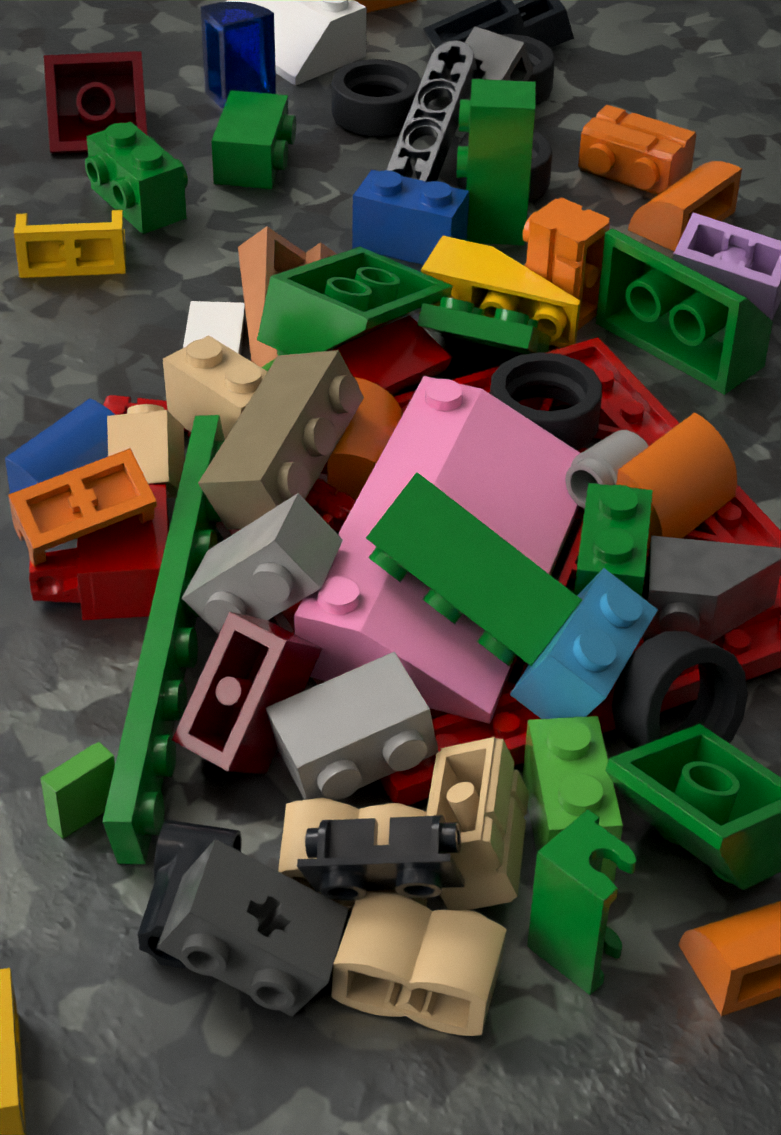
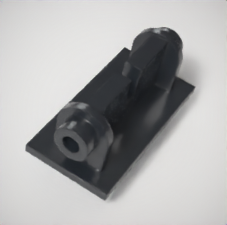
M443 815L390 818L389 845H377L378 822L375 818L322 820L319 828H308L306 831L305 848L309 859H297L298 869L314 890L334 900H358L366 896V890H396L398 894L406 897L431 898L440 895L442 888L465 887V879L450 854L460 853L461 851L460 825L458 822H446Z

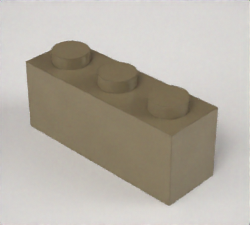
M339 350L279 355L276 357L198 482L226 529L244 528L297 493L304 500L308 496L364 398L358 382L352 376Z

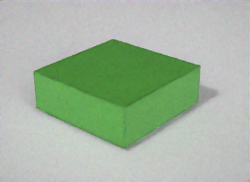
M100 742L86 748L41 778L47 824L62 839L105 812L115 768V758Z

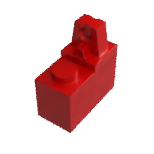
M149 484L157 501V507L154 508L155 519L141 524L138 515L132 516L77 538L76 548L47 552L46 562L33 566L30 561L29 582L33 601L81 603L82 620L148 617L169 532L166 484Z

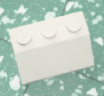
M227 0L211 25L212 34L295 86L366 57V7L355 0Z

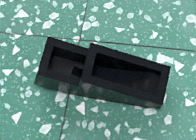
M485 0L423 28L425 36L434 50L448 41L465 42L475 26L500 35L515 34L528 36L542 41L549 48L574 39L567 10L560 0H523L516 4L512 0Z

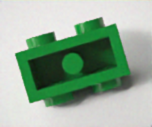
M131 121L112 124L106 130L87 136L88 158L85 159V170L91 182V188L115 210H123V217L138 231L145 234L187 218L185 188L188 186V176L185 167L180 160L175 159L159 146L152 137L147 136Z

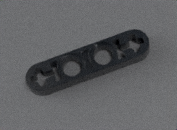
M448 41L438 46L432 53L386 170L411 178L413 175L412 166H415L414 170L417 180L426 182L438 180L459 125L460 99L469 98L472 79L477 77L478 69L474 53L467 43ZM446 69H452L450 74L452 81L449 80ZM439 97H446L452 100L442 110L433 111L427 108L431 101ZM433 136L437 138L434 145L430 148L418 150L412 147L413 143L420 137Z

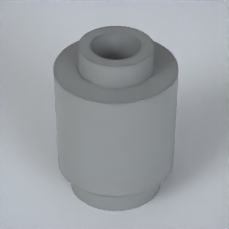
M619 430L577 455L572 461L565 478L566 487L571 498L580 507L585 509L588 483L616 485L618 469L649 447L643 438L632 431Z

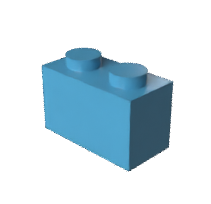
M605 568L577 595L582 599L580 604L532 666L528 665L510 693L513 698L541 719L586 717L609 694L658 609Z

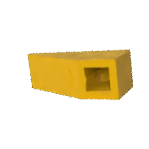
M442 235L421 268V272L453 285L451 296L448 298L475 304L474 307L485 310L484 316L494 318L496 308L529 315V319L539 321L537 329L551 337L550 345L563 348L576 344L580 311L579 299L495 247ZM440 302L434 304V306H440Z

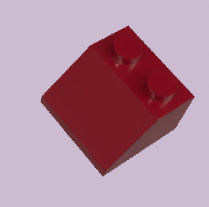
M142 51L43 55L50 154L88 153L87 136L106 130L108 126L115 123L131 121L147 135Z

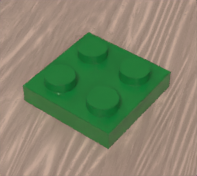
M441 297L440 306L422 303L417 326L440 336L522 354L548 352L551 337L538 330L539 321L529 319V315L496 308L494 318L484 316L485 310L474 307L475 304L448 297Z

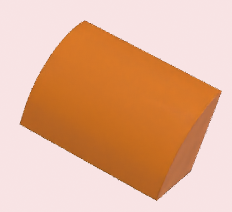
M711 161L702 164L641 206L633 214L628 231L675 251L693 212L721 222L735 212L742 168L723 161Z
M360 378L355 379L364 398L327 461V483L337 489L335 495L338 491H343L355 499L359 497L403 415L398 402L388 391L375 383Z
M694 412L619 468L616 485L653 490L647 548L650 549L651 536L683 539L734 498L737 488V470L732 453L723 437L706 419Z
M781 900L688 930L682 935L679 947L721 1016L781 996Z

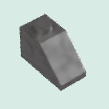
M651 536L644 599L658 609L642 637L653 638L665 631H686L704 640L713 642L775 604L781 575V548Z

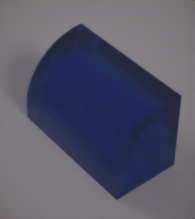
M235 1L201 6L205 93L222 109H224L230 90L276 94L274 12L257 4Z

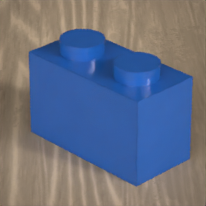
M371 170L353 194L352 249L361 246L382 256L424 265L442 235L467 241L469 191L451 187L447 183L440 181L426 182L403 177L394 171Z

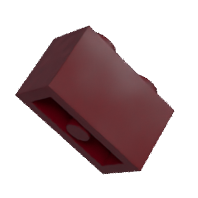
M229 612L172 741L226 771L266 774L277 751V745L265 708L304 691L323 648L268 620Z

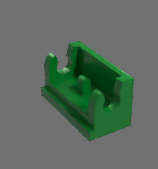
M587 809L537 851L527 947L587 994L591 995L604 982L605 974L600 969L603 950L607 955L616 959L621 957L622 942L619 936L607 926L610 904L617 898L618 888L605 873L601 872L603 858L609 859L620 870L632 874L635 871L636 857L627 844L599 825L600 817Z

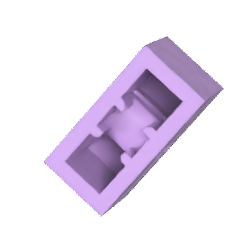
M693 212L673 253V260L748 298L767 317L773 320L781 301V241Z

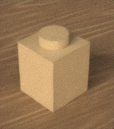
M153 404L134 405L127 409V414L107 416L108 456L131 448L148 484H166L167 498H176L185 462L184 426L168 410Z

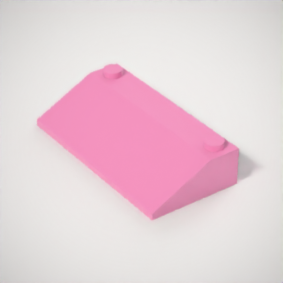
M424 376L338 533L343 541L321 589L304 598L294 615L295 635L323 648L310 677L328 681L395 651L429 708L490 724L517 657L510 666L506 665L477 642L485 630L463 614L456 624H453L422 600L430 588L408 572L400 583L368 557L376 546L368 541L366 537L415 473L418 472L544 571L552 575L580 507L569 495L565 482L566 473L571 467L572 461L580 452L481 388L459 384L450 379H436Z

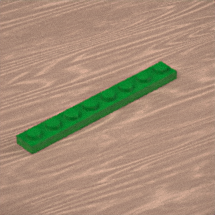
M198 415L194 418L102 822L117 864H146L152 835L159 836L164 824L165 808L161 793L164 777H172L174 774L176 744L172 741L175 721L181 720L187 707V688L184 681L186 668H194L198 656V639L195 624L197 617L200 616L182 597L206 552L218 544L215 528L217 522H222L198 484L225 441L219 415Z

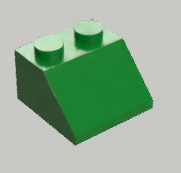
M697 724L609 758L605 771L631 810L657 828L663 838L672 843L679 844L710 866L713 872L722 880L735 884L740 889L745 890L781 872V777L703 725Z

